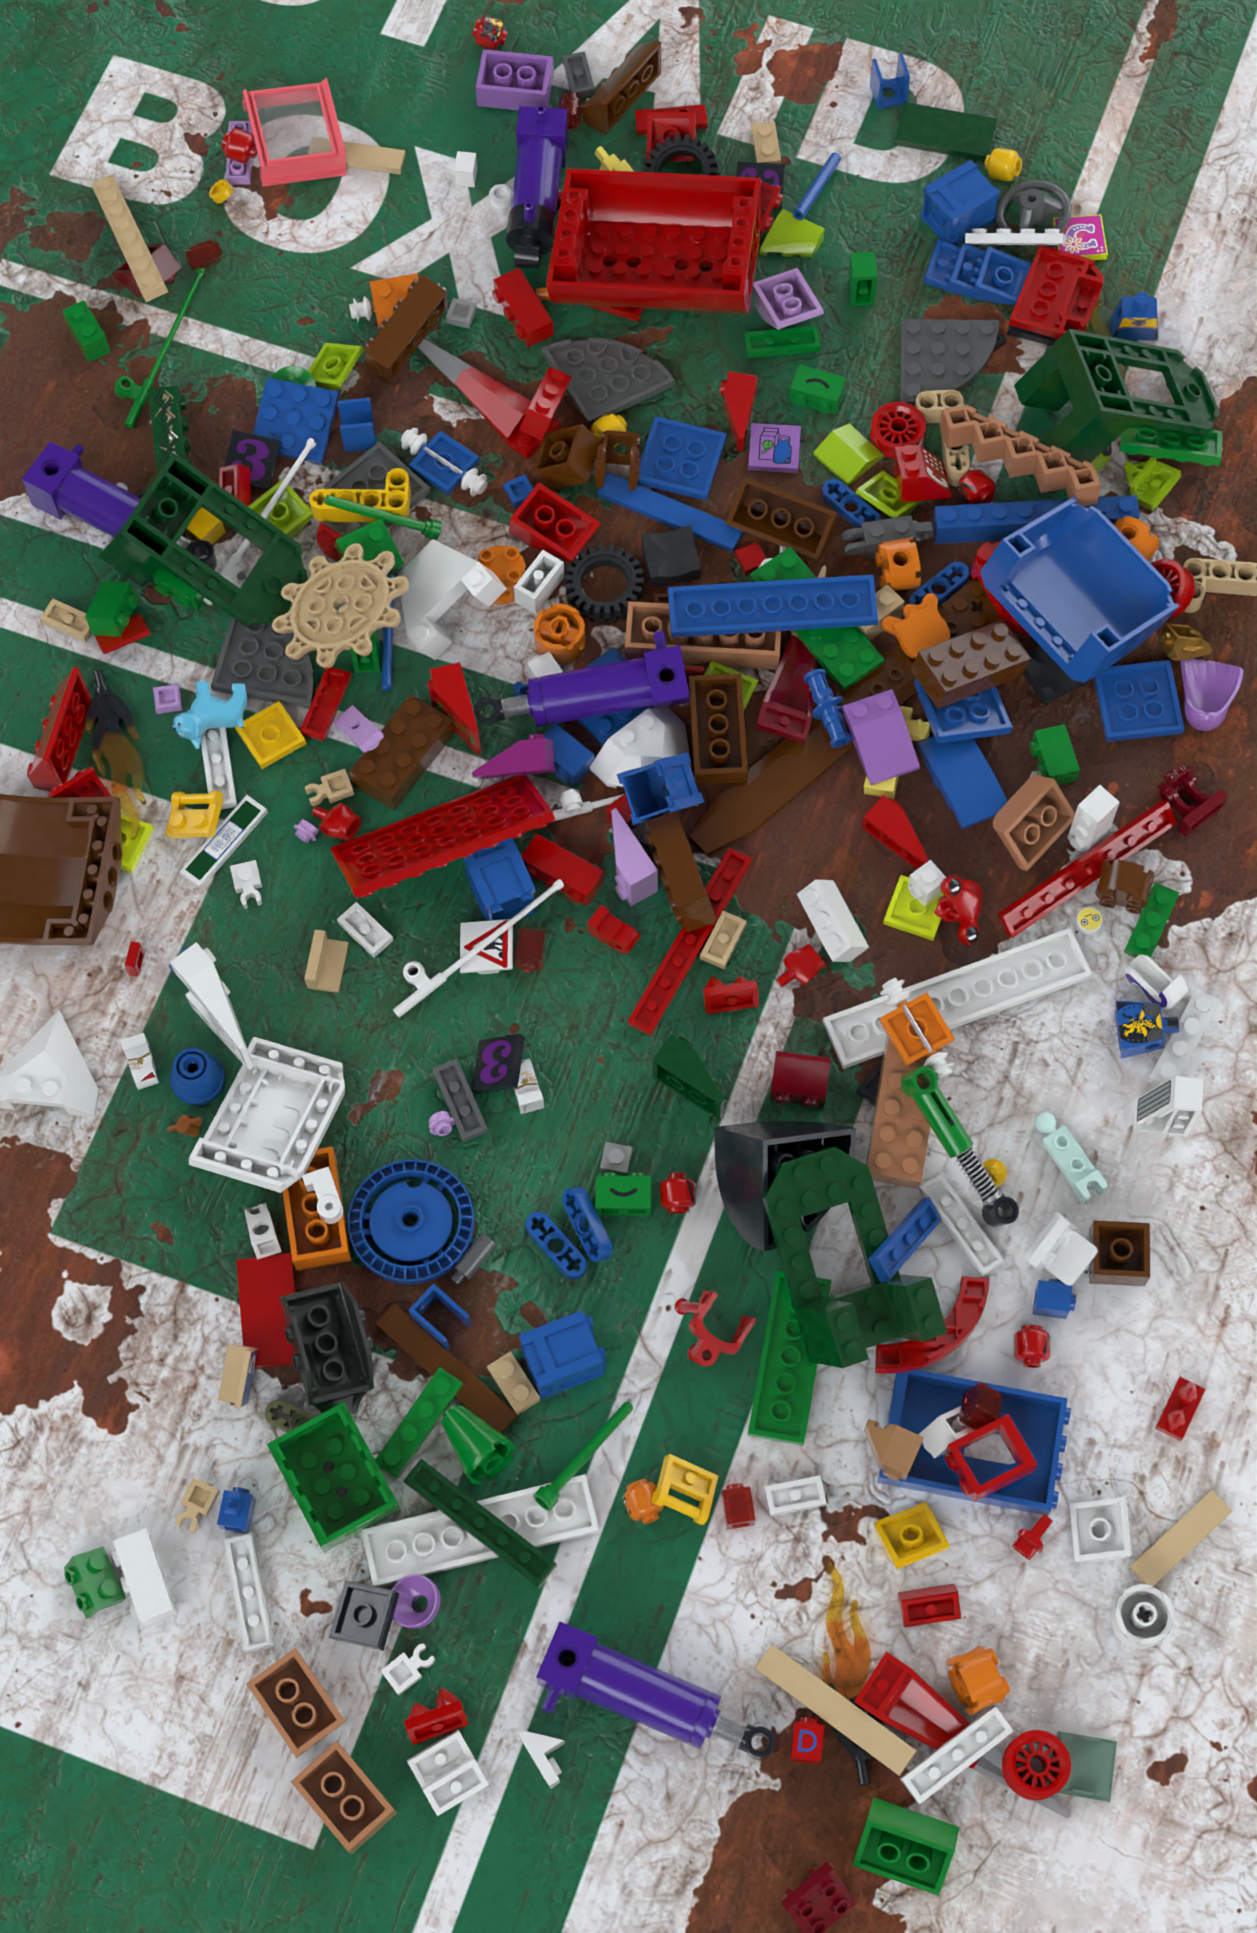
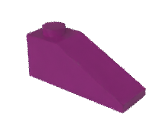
M543 734L529 735L528 740L518 741L474 770L472 777L483 780L555 772L553 741L544 738Z

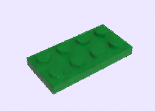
M1132 423L1120 436L1119 451L1130 455H1148L1156 459L1168 458L1175 459L1178 462L1188 461L1200 463L1204 466H1220L1222 458V431L1210 430L1204 436Z

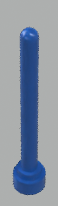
M387 575L388 578H395V576ZM393 601L390 604V608H393ZM383 627L382 689L390 691L392 689L393 628Z

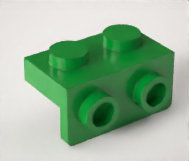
M103 1546L73 1556L64 1567L66 1582L72 1586L76 1595L77 1607L84 1613L86 1619L93 1617L97 1611L122 1603L126 1599Z

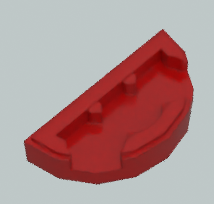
M320 522L316 532L317 544L326 557L339 562L341 557L335 547V542L342 535Z

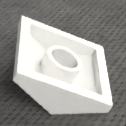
M1126 1497L1069 1504L1075 1562L1111 1561L1132 1556Z

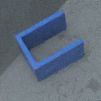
M903 53L898 54L896 78L887 80L882 79L876 58L872 59L870 88L877 109L902 105L904 102H907L910 75ZM884 89H892L895 95L891 98H886L882 95Z
M370 398L338 401L342 424L340 431L344 452L369 450L376 444Z
M433 1284L408 1311L410 1317L443 1348L448 1350L450 1348L448 1340L421 1316L422 1313L437 1299L466 1326L469 1327L471 1325L470 1316Z

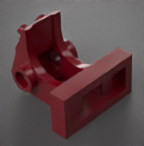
M1184 765L1178 767V771L1176 768H1173L1162 776L1164 781L1157 785L1160 790V798L1169 802L1183 817L1178 831L1186 837L1221 810L1227 801L1228 795L1222 789L1213 796L1203 794L1195 786L1197 779L1192 773L1193 767L1185 768ZM1184 792L1195 802L1191 806L1186 805L1179 797Z

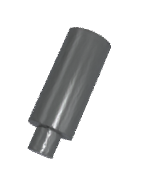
M481 1233L453 1267L456 1272L450 1278L451 1281L459 1286L464 1279L470 1280L497 1246L495 1242Z

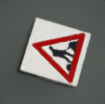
M510 919L461 923L460 958ZM513 925L460 967V973L477 972L479 974L499 973L500 970H512Z

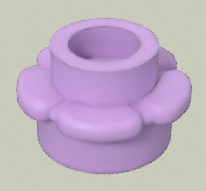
M302 819L298 825H294V828L297 830L295 835L306 843L309 840L316 841L315 836L319 830L312 824Z
M445 1111L433 1114L429 1118L430 1132L438 1136L449 1134L452 1131L451 1126L455 1124L454 1119L450 1118L449 1113Z

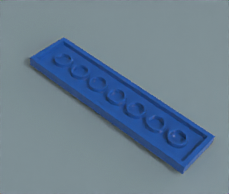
M873 575L668 587L671 638L878 625Z

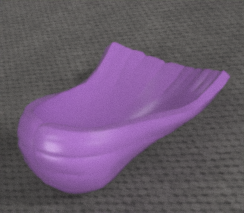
M1181 660L1185 693V716L1188 723L1196 730L1211 731L1220 726L1224 721L1229 706L1240 688L1244 670L1241 667L1209 660Z

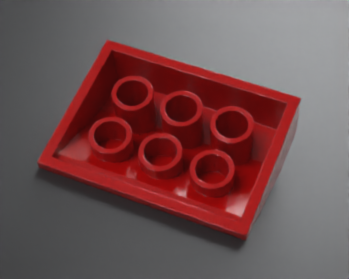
M77 667L71 669L59 685L56 695L53 694L51 697V711L49 717H45L43 721V734L41 740L36 742L35 758L27 769V777L35 789L51 792L55 786L66 783L69 779L87 724V711L92 702L81 672Z

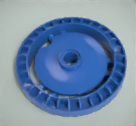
M409 1159L396 1161L373 1172L355 1192L348 1212V1232L357 1257L372 1273L386 1281L397 1284L415 1285L427 1283L450 1272L468 1250L475 1228L471 1199L463 1184L447 1169L424 1160ZM411 1178L423 1179L420 1186L416 1188L409 1187L406 1181L389 1187L377 1198L371 1213H366L373 1198L391 1183ZM430 1182L437 1184V1189L432 1185H429ZM444 1190H446L458 1207L459 1225L453 1242L443 1252L441 1248L447 1242L453 1225L452 1211L447 1199L443 1195ZM410 1217L417 1218L418 1222L414 1226L409 1227L404 1224L406 1219ZM364 1222H369L370 1229H364ZM373 1237L378 1248L393 1259L404 1262L422 1261L423 1264L401 1266L390 1263L378 1256L368 1245L365 1238ZM437 1253L439 1257L432 1261L428 1260L429 1257Z

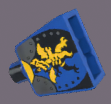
M1116 1001L1115 1003L1120 1058H1127L1161 1049L1164 1047V1034L1179 1033L1178 1016L1162 1018L1161 1006L1158 1003Z

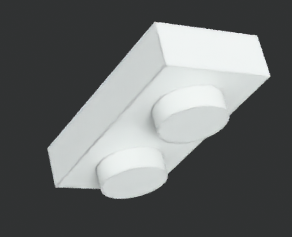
M357 902L337 919L338 924L373 958L393 942V937Z
M821 1475L764 1486L770 1517L826 1506L827 1504Z

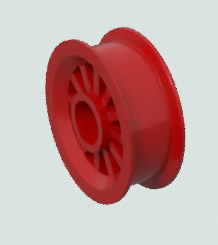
M905 402L887 403L881 406L873 415L870 430L871 443L885 457L894 459L895 447L923 445L926 430L925 418L911 404Z
M1172 559L1157 560L1151 563V565L1168 581L1172 589L1170 593L1174 604L1179 605L1177 610L1168 618L1170 619L1181 614L1190 605L1195 594V579L1192 573Z
M1030 1730L1020 1734L1006 1747L1002 1757V1773L1009 1788L1018 1796L1033 1801L1044 1800L1058 1793L1066 1785L1071 1773V1759L1066 1746L1058 1737L1043 1730ZM1033 1743H1036V1744H1037L1036 1751H1035V1748H1034ZM1024 1745L1027 1746L1028 1752L1023 1748ZM1043 1746L1048 1748L1044 1753L1042 1752ZM1052 1752L1054 1758L1049 1759L1048 1755ZM1031 1758H1037L1041 1761L1043 1765L1041 1773L1034 1772L1031 1769ZM1016 1763L1021 1764L1022 1767L1016 1768ZM1056 1763L1057 1767L1050 1766V1764ZM1024 1772L1025 1775L1020 1778L1018 1773ZM1028 1778H1030L1029 1785L1025 1783ZM1045 1779L1050 1783L1048 1786H1046Z

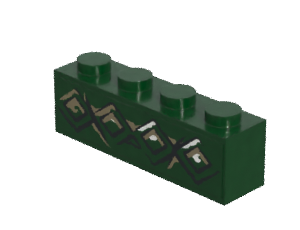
M178 386L148 389L156 471L160 469L173 453L193 466L192 458H188L187 452H191L190 438L185 436V431H189L188 418L183 416V410H187L185 395H180Z

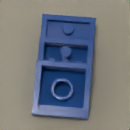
M938 239L922 283L969 298L1016 305L1032 263L989 246L986 251H983L966 243L958 247Z
M933 736L916 743L936 789H940L949 810H953L961 830L994 818L998 811L1008 802L974 739L937 743Z

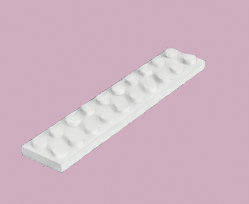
M1071 928L909 986L903 990L911 991L906 1000L907 1002L927 992L951 1030L1092 977V972ZM887 995L823 1018V1024L843 1069L884 1054L887 1034L881 1026L879 1018L897 1009V1006L886 1005L889 1001Z

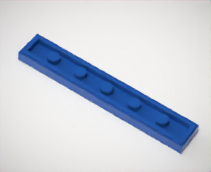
M609 472L605 477L604 488H599L597 492L598 497L674 529L691 526L693 537L731 553L734 552L744 531L726 525L724 520L638 484L636 490L629 491L628 480Z

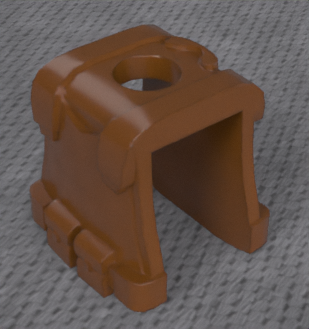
M604 431L601 435L602 444L598 446L595 459L596 486L604 488L607 463L630 465L628 490H636L640 476L638 449L640 448V435L632 432ZM622 443L626 445L628 450L624 453H618L614 450V445Z

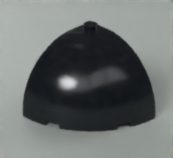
M805 1121L751 1122L714 1127L715 1168L718 1187L727 1214L738 1233L750 1245L761 1251L776 1249L762 1198L767 1188H770L780 1163L830 1147H836L853 1157L856 1128L831 1123ZM830 1208L800 1217L803 1231L808 1232Z

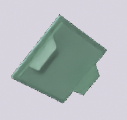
M1058 1731L1057 1737L1066 1746L1071 1759L1070 1777L1066 1785L1058 1793L1110 1802L1117 1741Z

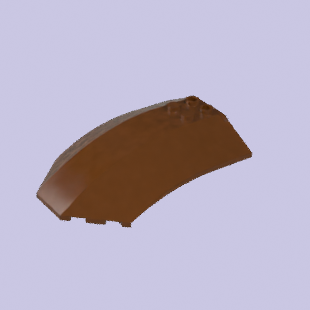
M0 794V943L16 945H94L109 914L113 910L122 863L121 801L119 797L50 798Z

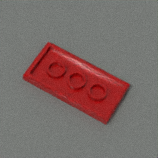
M292 1254L270 1255L258 1260L257 1257L236 1260L243 1346L258 1348L254 1369L293 1364L292 1354L295 1353L292 1343L288 1344L285 1337L284 1328L287 1327L279 1299L281 1296L296 1293Z

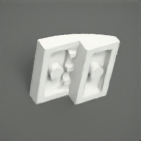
M458 1729L407 1760L437 1816L489 1785Z

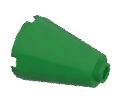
M454 1405L443 1413L441 1424L467 1478L472 1484H482L481 1479L486 1476L490 1479L496 1477L512 1461L514 1456L511 1454L512 1449L516 1451V1446L513 1442L466 1407Z

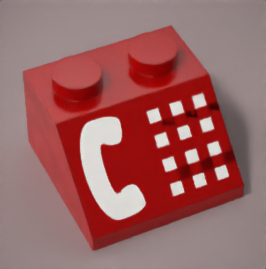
M920 445L895 447L894 474L901 503L951 498L944 463Z

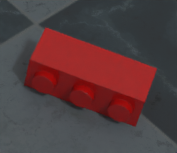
M520 268L493 279L494 290H492L494 300L497 304L501 303L503 306L504 316L508 322L512 321L514 324V331L519 340L523 339L526 346L530 347L554 336L553 321Z
M548 368L528 407L519 429L520 431L541 441L543 440L564 397L571 376L564 374L560 370Z
M537 833L521 855L530 878L542 880L548 888L552 887L558 879L562 880L564 886L559 891L567 894V897L576 904L583 903L588 906L604 883L603 870Z

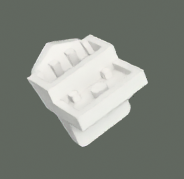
M1057 1212L1044 1230L1039 1233L1038 1238L1023 1257L1035 1268L1043 1272L1047 1269L1063 1283L1072 1286L1095 1258L1098 1249L1075 1231L1077 1226Z

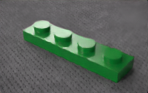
M439 1367L375 1459L376 1463L399 1479L464 1384Z

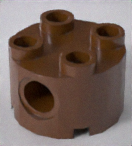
M1113 859L1112 864H1109L1108 860L1104 861L1100 880L1095 891L1096 896L1100 899L1099 904L1107 908H1114L1115 905L1126 907L1125 910L1130 913L1140 914L1142 908L1148 905V895L1155 878L1154 872L1149 869L1148 873L1144 872L1145 866L1130 861Z

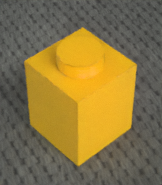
M204 508L197 511L185 529L187 539L191 541L206 540L212 545L225 533L223 522Z

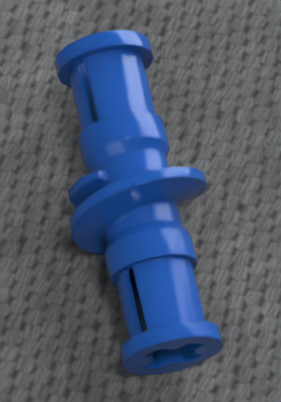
M816 669L807 673L803 678L805 683L809 684L812 698L817 704L812 714L816 720H823V725L831 738V747L839 748L850 743L853 739L851 733L847 732L842 716L843 707H837L843 699L840 696L833 697L832 689L829 688L825 678V669Z

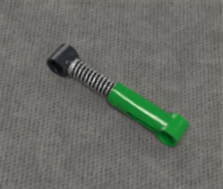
M920 1067L907 1072L901 1080L903 1092L906 1096L913 1098L949 1157H957L956 1162H960L958 1166L962 1165L961 1170H965L964 1174L968 1175L966 1178H970L969 1183H973L971 1187L975 1186L974 1191H978L977 1195L981 1196L979 1199L983 1203L982 1217L984 1221L992 1227L1013 1223L1019 1215V1207L1016 1201L1006 1197L1004 1193H1000L1001 1191L996 1189L997 1185H993L994 1181H991L992 1177H989L986 1168H983L984 1164H980L981 1160H977L978 1156H975L976 1152L971 1147L974 1144L937 1086L938 1078L936 1073L928 1067ZM917 1077L922 1082V1088H920L917 1084ZM998 1207L1003 1211L1002 1217L998 1213Z

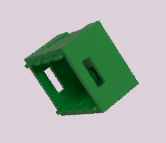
M344 1402L267 1444L324 1553L361 1533V1530L370 1528L401 1510ZM327 1462L334 1464V1470L330 1473L325 1472L323 1469L324 1464ZM340 1487H345L348 1491L347 1496L344 1498L337 1496V1490Z

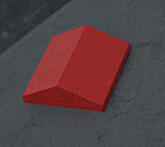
M648 112L646 158H651L649 154L651 149L657 150V143L666 144L665 138L670 137V140L673 141L675 140V135H680L681 139H684L685 135H690L691 139L694 140L697 137L695 112ZM680 155L670 159L668 162H694V157Z

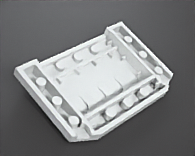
M253 1037L247 1048L253 1068L248 1070L244 1064L242 1065L204 1138H199L189 1157V1165L281 1193L302 1178V1175H305L345 1094L342 1063Z

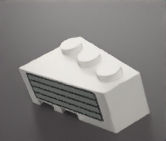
M1181 1074L1170 1078L1137 1098L1134 1104L1133 1131L1188 1137L1202 1111L1204 1079L1196 1078L1192 1074Z

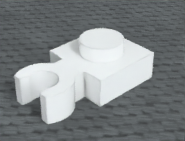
M256 860L230 866L236 893L243 892L241 894V903L244 909L248 908L247 900L251 897L256 898L258 906L261 905L260 893L255 890L262 888Z
M420 1644L415 1648L410 1659L405 1653H402L381 1670L398 1695H401L422 1678L418 1672L421 1667L428 1668L434 1664L435 1658L433 1656L425 1661L420 1659V1653L426 1649L424 1644Z

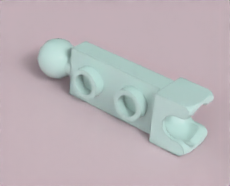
M1039 1113L1034 1120L1035 1127L1039 1132L1048 1135L1042 1139L1041 1143L1071 1187H1073L1072 1190L1082 1204L1088 1202L1090 1192L1087 1187H1093L1099 1194H1103L1108 1188L1107 1182L1100 1172L1094 1168L1067 1127L1063 1126L1057 1130L1055 1128V1117L1051 1113Z

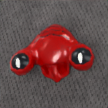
M955 875L946 877L940 883V890L944 896L938 899L937 908L934 913L945 922L959 921L958 940L961 944L970 946L976 942L979 934L978 918L983 902L982 887L974 880L961 879Z

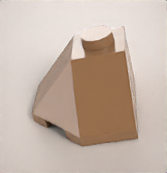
M868 1419L864 1432L878 1468L884 1471L883 1475L892 1480L899 1481V1479L906 1481L924 1437L894 1424H888V1426L881 1428L878 1427L879 1422Z

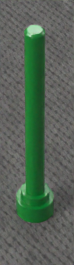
M327 495L324 500L325 505L378 520L382 518L385 522L421 531V534L427 539L437 540L441 533L442 523L438 520L429 519L423 522L331 495Z
M624 1402L551 1485L541 1486L536 1491L533 1498L542 1508L551 1511L558 1503L557 1498L560 1496L559 1492L631 1413L633 1410L631 1403Z

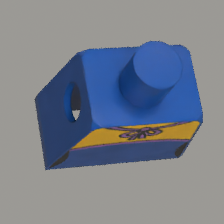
M1144 292L1137 293L1135 297H1122L1110 319L1111 337L1125 340H1158L1157 298L1149 297Z

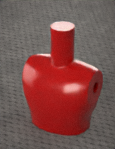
M343 803L337 804L330 811L318 806L314 807L312 811L313 816L322 819L320 830L328 837L350 840L361 826V818Z
M807 944L792 951L783 959L788 970L778 977L776 982L783 988L795 978L800 984L805 986L818 975L825 966V963L814 948Z

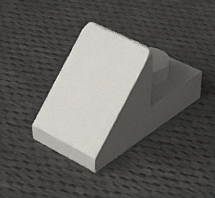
M520 1732V1739L550 1789L561 1783L557 1776L562 1773L553 1757L547 1759L546 1756L564 1745L565 1741L532 1732Z

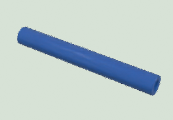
M834 152L829 156L794 210L793 216L795 219L803 220L839 165L841 156L838 153Z

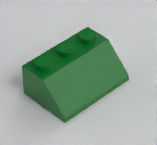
M873 1797L852 1866L939 1896L955 1852L960 1827Z

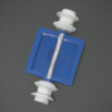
M417 428L408 429L401 437L402 449L407 450L411 448L410 454L413 456L417 455L409 464L412 472L448 496L461 481V488L463 490L470 488L472 496L484 492L488 484L486 481L487 476L485 474L478 476V469L474 468L479 463L478 455L442 431H439L428 444L427 435L423 433L418 436Z

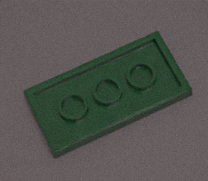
M904 102L895 145L985 161L987 155H990L997 118Z

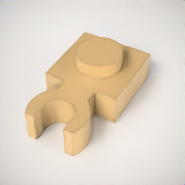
M345 769L320 777L322 782L320 785L309 784L305 786L306 794L317 793L315 797L309 799L311 806L319 805L327 797L329 802L333 803L354 795V790Z
M193 1478L180 1503L187 1509L177 1516L175 1525L180 1528L184 1520L190 1519L192 1524L189 1532L194 1534L199 1527V1515L208 1517L220 1494V1490Z

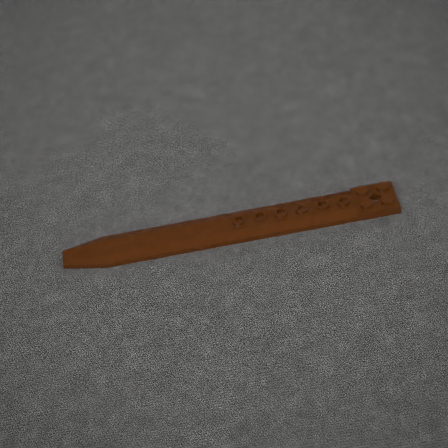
M972 579L938 609L940 616L945 620L950 630V639L997 622L1000 618L978 579ZM973 605H981L983 612L978 610L973 612ZM898 643L883 656L885 659L883 665L844 692L841 691L835 696H840L843 699L837 707H843L844 705L891 689L899 706L905 705L917 694L914 686L915 675L911 671L915 658L911 659L906 655L900 643ZM812 716L805 743L802 744L785 738L748 770L747 782L732 783L717 796L689 835V839L706 856H709L754 833L854 748L853 742L851 741L839 748H832L830 745L831 738L823 725V720H816Z

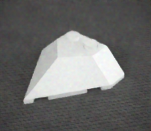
M668 707L648 708L608 738L591 764L590 770L606 786L617 788V786L623 787V784L619 783L618 773L653 764L656 760L688 752L690 757L685 723Z
M58 1010L0 1071V1108L15 1110L16 1103L64 1107L69 1115L95 1117L100 1091L60 1010Z

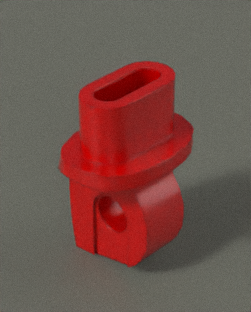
M1043 1514L1031 1531L1021 1529L1017 1532L1018 1538L1012 1544V1547L1026 1559L1031 1560L1036 1552H1042L1043 1543L1040 1538L1053 1520Z

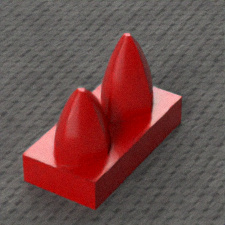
M712 976L705 988H703L706 1015L759 1007L756 980L749 981L739 976L733 984L724 985L719 979Z
M1179 1377L1155 1429L1182 1441L1206 1389L1196 1385L1194 1382Z
M441 1688L437 1695L435 1709L430 1711L427 1707L414 1703L409 1712L408 1719L404 1720L407 1733L413 1745L469 1725L461 1701L444 1688Z

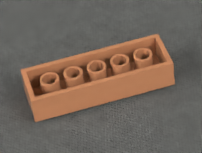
M628 601L625 660L644 657V652L656 650L653 634L657 631H663L666 648L680 645L684 665L709 666L711 660L726 667L776 670L779 665L781 631L671 638L669 604Z
M886 1036L866 1165L869 1166L873 1181L918 1189L922 1182L930 1125L913 1098L906 1096L903 1092L901 1080L907 1072L923 1067L928 1058L925 1057L906 1067L888 1036ZM917 1077V1084L920 1088H922V1082Z

